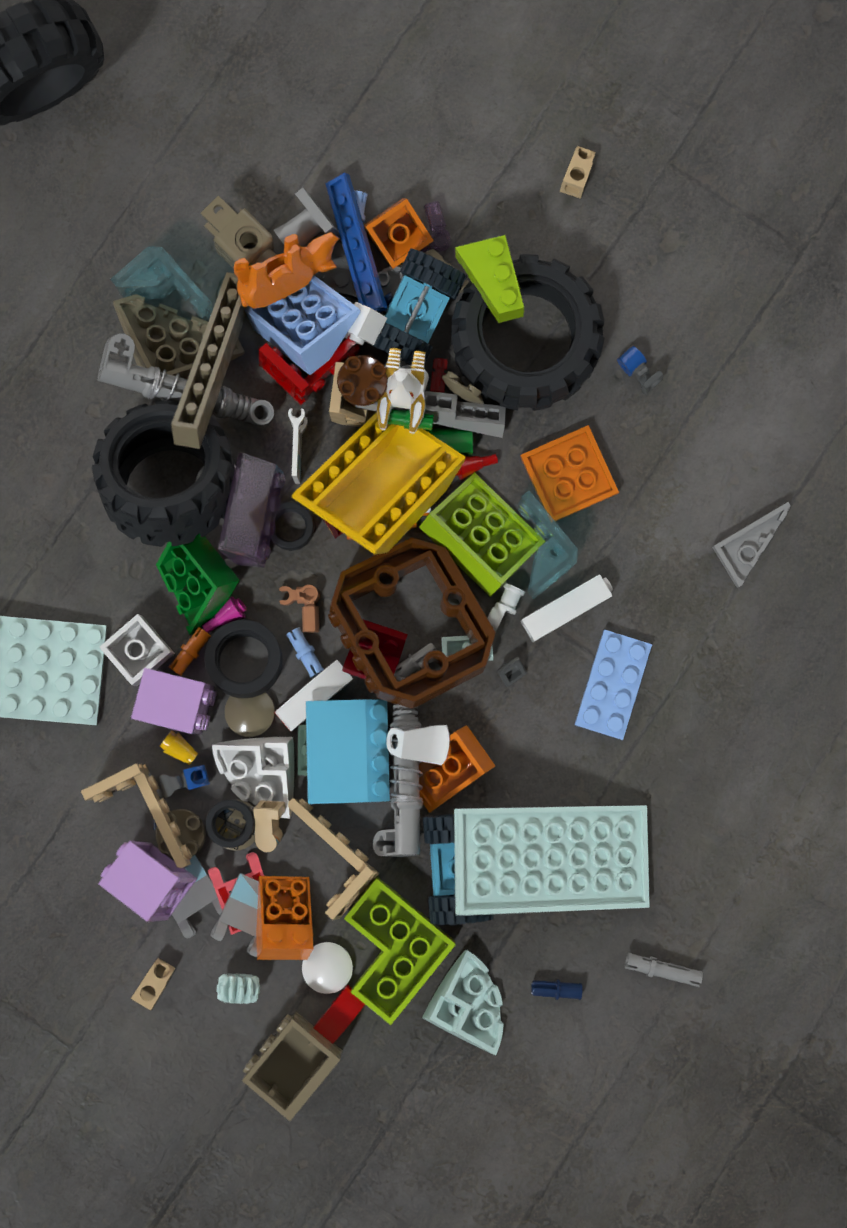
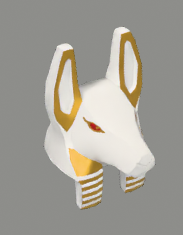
M390 348L388 361L385 365L388 376L387 390L377 403L378 423L381 430H386L392 407L410 409L409 433H416L424 417L426 407L424 393L429 375L424 369L425 352L414 351L412 366L405 365L400 367L401 349Z

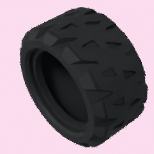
M172 400L155 401V405L151 406L140 404L127 410L125 417H116L105 428V439H98L93 452L95 465H92L94 482L110 521L115 522L117 529L134 540L140 537L143 544L162 547L166 542H171L172 546L183 545L193 542L198 534L201 537L207 535L218 526L220 518L225 519L233 506L234 495L237 492V476L231 448L222 426L211 416L200 449L174 444L171 424L179 404ZM167 450L184 451L196 456L205 464L198 480L190 488L174 496L165 498L147 497L136 493L127 486L129 476L134 468L143 459L157 452Z

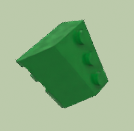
M200 534L196 535L191 543L172 546L171 542H168L156 563L168 591L174 593L179 603L176 606L179 614H184L189 624L186 627L189 635L194 634L198 627L201 628L202 625L215 617L216 613L228 601L240 581L205 536L201 537Z

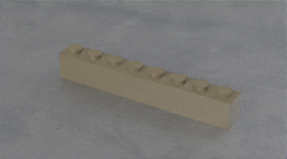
M226 272L172 421L173 439L176 445L200 449L246 317L244 309L247 307L242 306L241 298L237 292L238 278L234 273Z

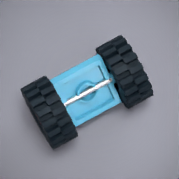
M411 248L399 271L404 276L385 314L387 320L375 344H370L389 354L390 348L401 349L400 360L412 365L414 351L425 352L426 363L433 349L427 343H429L449 301V297L452 299L457 298L467 277L464 273L443 261Z
M454 814L423 817L424 842L430 844L434 895L428 897L430 923L435 925H455L485 922L494 919V914L456 915Z

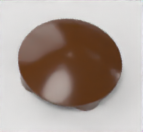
M359 355L349 357L338 372V389L341 395L354 405L367 406L374 404L383 397L387 390L388 376L385 366L371 356Z

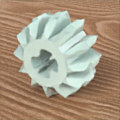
M223 974L218 979L217 999L229 1003H254L257 1001L260 993L259 978L252 974Z

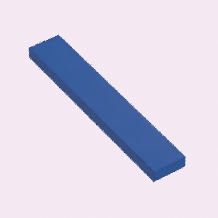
M343 173L326 183V188L358 302L380 313L388 308L349 174Z

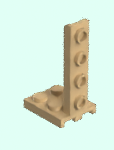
M136 763L81 791L85 800H94V803L98 801L103 802L114 796L113 791H125L135 786L136 780L176 866L184 868L191 865L189 860L192 858L191 852L186 844L182 845L178 837L181 835L180 829L175 821L171 822L167 814L170 812L169 806L164 798H159L156 791L159 789L158 783L153 775H148L150 772L146 764L138 765Z
M292 798L288 803V807L360 872L356 876L353 874L344 884L346 889L342 894H335L327 903L329 909L325 913L332 920L340 919L380 873L367 863L369 858L359 849L354 851L348 846L350 841L342 833L338 832L335 834L329 829L332 824L322 815L317 818L311 812L313 807L306 800L301 798L299 801L296 798Z

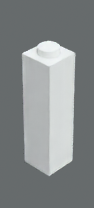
M599 574L523 618L520 622L531 641L535 642L612 597L611 591L613 588L606 577L602 579Z

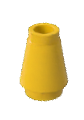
M172 730L159 746L164 750L163 753L188 765L198 755L195 749L179 732L176 734Z

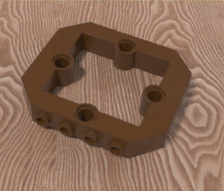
M410 538L393 546L388 553L377 554L342 571L331 601L330 614H328L334 628L338 627L342 634L340 639L346 649L350 648L354 657H352L356 669L363 671L366 677L364 681L370 693L374 692L378 699L411 709L483 673L496 633L447 549L415 538ZM426 565L443 594L440 602L441 611L448 617H456L472 645L448 657L440 651H431L425 655L420 671L397 682L378 648V636L373 631L367 629L352 601L372 591L381 597L391 596L397 589L399 578ZM388 578L392 583L385 585L380 582V579ZM455 598L460 604L452 605L448 602V599ZM361 642H368L372 648L364 650L359 644ZM432 662L438 663L441 669L434 671L430 669L428 664Z

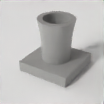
M301 188L295 195L306 208L287 223L274 229V232L283 244L285 237L296 234L301 247H305L322 230L326 234L332 232L340 239L338 229L304 188Z

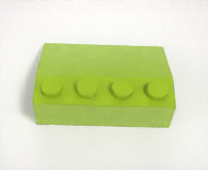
M473 473L430 512L419 527L437 545L445 547L453 561L490 597L545 543V540L476 473Z

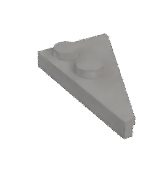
M789 502L712 547L737 588L743 585L745 578L772 539L774 532L784 520L790 509Z

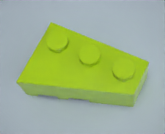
M503 235L455 247L457 261L462 265L469 279L480 292L481 297L498 323L524 317V304L506 236Z

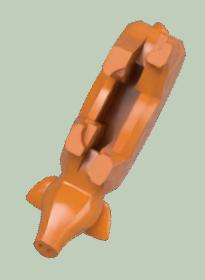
M328 232L313 239L307 247H301L298 243V236L292 234L284 239L283 254L275 255L262 263L258 262L249 266V262L245 258L237 260L234 263V274L238 278L237 292L241 298L242 306H250L254 309L266 307L281 299H285L287 296L305 287L316 273L327 272L337 268L331 258L333 248L339 238L334 233Z

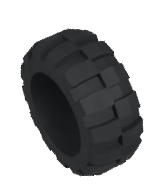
M32 0L8 7L0 13V126L15 121L19 122L49 110L63 100L73 96L99 73V68L103 66L104 62L103 43L86 10L74 0Z

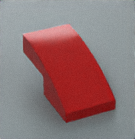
M348 985L335 998L328 1010L313 1027L332 1044L345 1031L365 1005L351 993L352 988Z

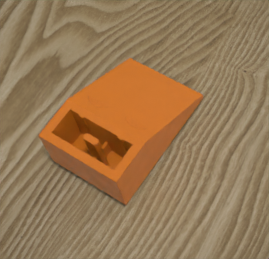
M259 876L256 927L257 960H308L313 951L309 877Z

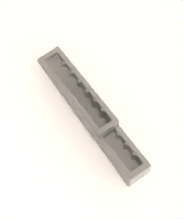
M425 391L426 407L424 414H434V424L503 438L506 407L457 401V394ZM378 401L371 405H355V407L377 411ZM392 407L395 410H407V408Z

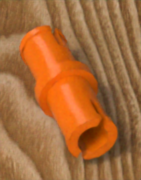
M198 627L186 645L183 644L180 647L182 650L168 667L182 676L192 660L198 658V652L211 635Z

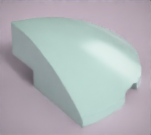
M464 950L439 985L422 1018L458 1038L496 1055L504 1027L503 1022L500 1020V1006L503 1005L498 986L493 984L487 973L489 970L483 962L468 950Z

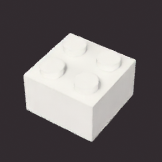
M139 614L134 616L99 647L133 686L140 684L144 668L157 670L175 654L146 619Z

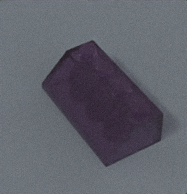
M244 453L238 454L218 550L236 565L265 568L266 560L270 556L269 544L271 536L275 533L274 521L276 512L280 509L279 497L281 488L285 485V475L276 464Z

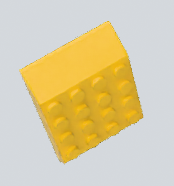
M376 412L292 494V498L372 553H388L447 491L466 457L424 429L418 428L416 433L412 434L409 433V429H404V426L387 424L386 430H381Z

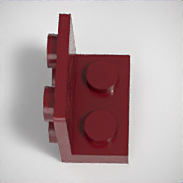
M362 619L367 629L373 631L378 636V648L394 675L408 634ZM361 642L359 644L364 650L372 648L368 642ZM349 650L342 671L366 679L363 671L356 669L352 660L354 655Z

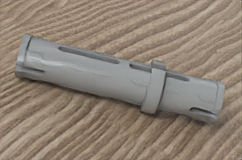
M629 952L626 956L625 969L645 973L648 977H662L700 987L703 972L700 970L662 962L652 956L647 958Z

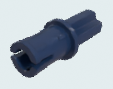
M559 979L556 982L534 980L531 984V994L533 996L555 997V1000L559 998L581 1000L582 983L560 982Z

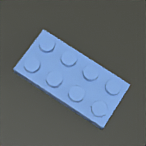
M605 629L603 630L575 720V726L623 740L652 644Z

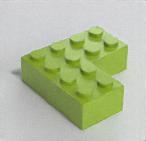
M377 876L348 911L344 919L382 950L352 987L351 993L391 1025L453 949L456 941L437 925L431 924L430 919Z

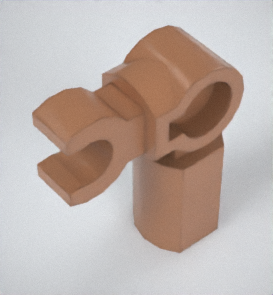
M313 585L297 587L296 590L288 586L280 587L279 591L289 593L287 600H280L281 605L289 606L294 601H297L298 604H305V607H302L303 633L320 632L319 607L316 606L320 599L319 590Z

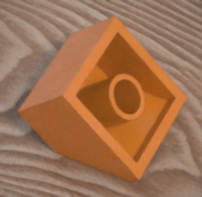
M402 198L364 224L366 232L392 269L405 261L411 248L420 251L434 241L407 198Z

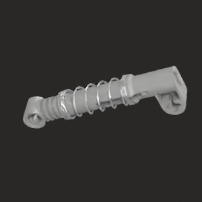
M117 334L107 340L98 372V381L140 392L148 399L158 397L161 398V401L165 399V401L180 402L188 379L179 377V373L173 376L166 374V370L160 372L159 367L151 366L145 368L131 364L135 344L132 338L126 334ZM122 341L121 344L125 347V350L121 351L118 356L126 358L125 362L108 358L109 353H118V348L114 347V344ZM223 386L217 397L213 415L222 419L226 416H232L234 419L238 418V420H244L253 425H265L273 419L274 409L270 402L252 397L248 399V396L236 395L231 388ZM257 406H261L264 411L261 419L256 418L254 414Z
M395 676L397 682L405 679V677ZM398 704L393 705V709L396 710L393 711V716L396 717L393 718L390 729L398 728L407 731L422 727L418 717H415L418 715V711H415L418 709V706L411 709ZM398 738L392 739L394 749L398 746ZM394 756V766L390 767L394 769V780L390 781L394 783V793L391 794L394 798L390 802L391 808L394 810V829L381 830L375 834L373 849L378 856L404 857L420 855V809L423 807V799L419 797V791L423 788L419 784V777L423 774L419 771V763L421 761Z

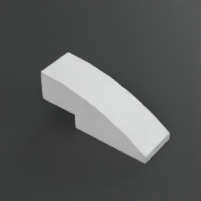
M338 660L323 670L275 711L276 715L290 731L306 720V701H329L353 680L350 674L342 671L343 666Z

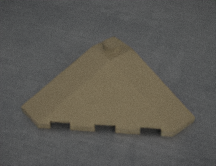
M137 294L113 301L124 333L130 336L135 344L133 356L136 364L145 368L151 366L159 367L160 372L166 370V374L173 376L179 373V377L188 379L208 321L192 316L191 320L177 315L178 310L161 303L158 308L144 303L145 297ZM237 340L230 361L245 353L239 340Z

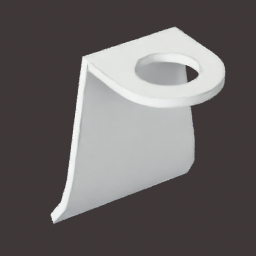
M434 725L407 731L392 728L387 734L386 743L389 752L399 758L442 765L448 755L450 734L447 725ZM394 734H396L398 738V746L396 749H394L392 746V737Z

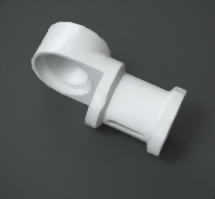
M504 584V593L500 601L496 602L495 606L492 607L487 618L495 632L505 612L513 615L516 614L515 608L520 597L524 596L525 591L513 585Z

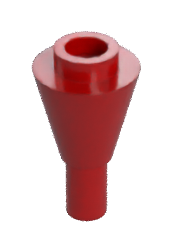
M492 454L484 457L465 456V461L456 476L458 475L459 479L462 480L484 466L497 464V455Z

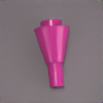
M230 597L216 613L215 617L202 625L203 629L210 633L220 625L222 626L245 618L246 606L241 599Z

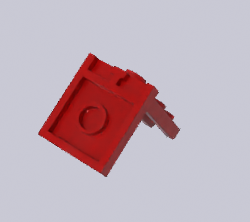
M348 337L338 346L329 361L305 379L301 377L302 373L294 364L289 365L283 360V354L276 347L273 346L271 348L267 343L259 349V366L302 406L313 391L318 392L326 384L325 379L332 374L334 376L336 362L343 363L348 357L356 356L361 350V345L350 340Z

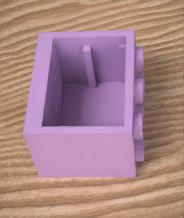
M144 668L131 719L190 734H202V731H206L208 728L210 716L207 715L209 706L214 705L217 692L213 691V685Z
M129 841L119 848L116 853L118 857L115 862L109 864L103 870L99 885L144 920L150 922L168 920L198 878L186 869L178 868L173 859L161 853L152 843Z

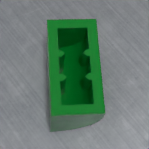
M432 427V431L426 430L462 455L472 456L473 435L471 431L453 427Z

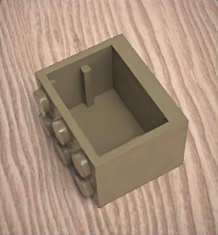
M297 1011L292 1017L287 1014L276 1029L278 1034L276 1036L271 1034L259 1050L262 1052L260 1056L256 1054L252 1056L243 1069V1072L246 1074L242 1079L246 1085L289 1121L292 1120L337 1065L343 1051L336 1044H332L313 1028L314 1026Z

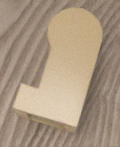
M580 146L576 147L563 179L560 192L581 199L596 152Z
M260 800L254 807L256 846L263 852L273 851L282 840L283 834L279 828V818L285 812V802Z
M157 958L131 999L147 1009L153 1010L176 968Z

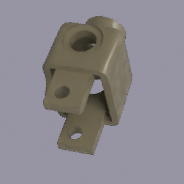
M217 196L201 212V215L208 221L204 227L215 237L214 244L217 253L233 269L234 263L241 258H245L249 262V266L258 262L262 263L276 255L274 253L272 235L245 208L240 209L237 214L222 198ZM216 207H222L217 213H214ZM248 245L256 246L253 249H245Z

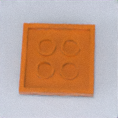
M589 425L520 455L550 524L619 494Z

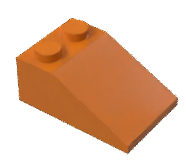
M467 725L450 735L448 755L442 765L428 762L419 763V771L423 773L419 777V784L423 787L419 791V797L423 799V804L429 813L495 767V764Z

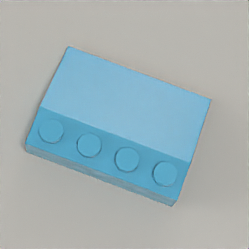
M381 699L306 701L308 804L390 801L389 750L386 743L388 734L387 701Z

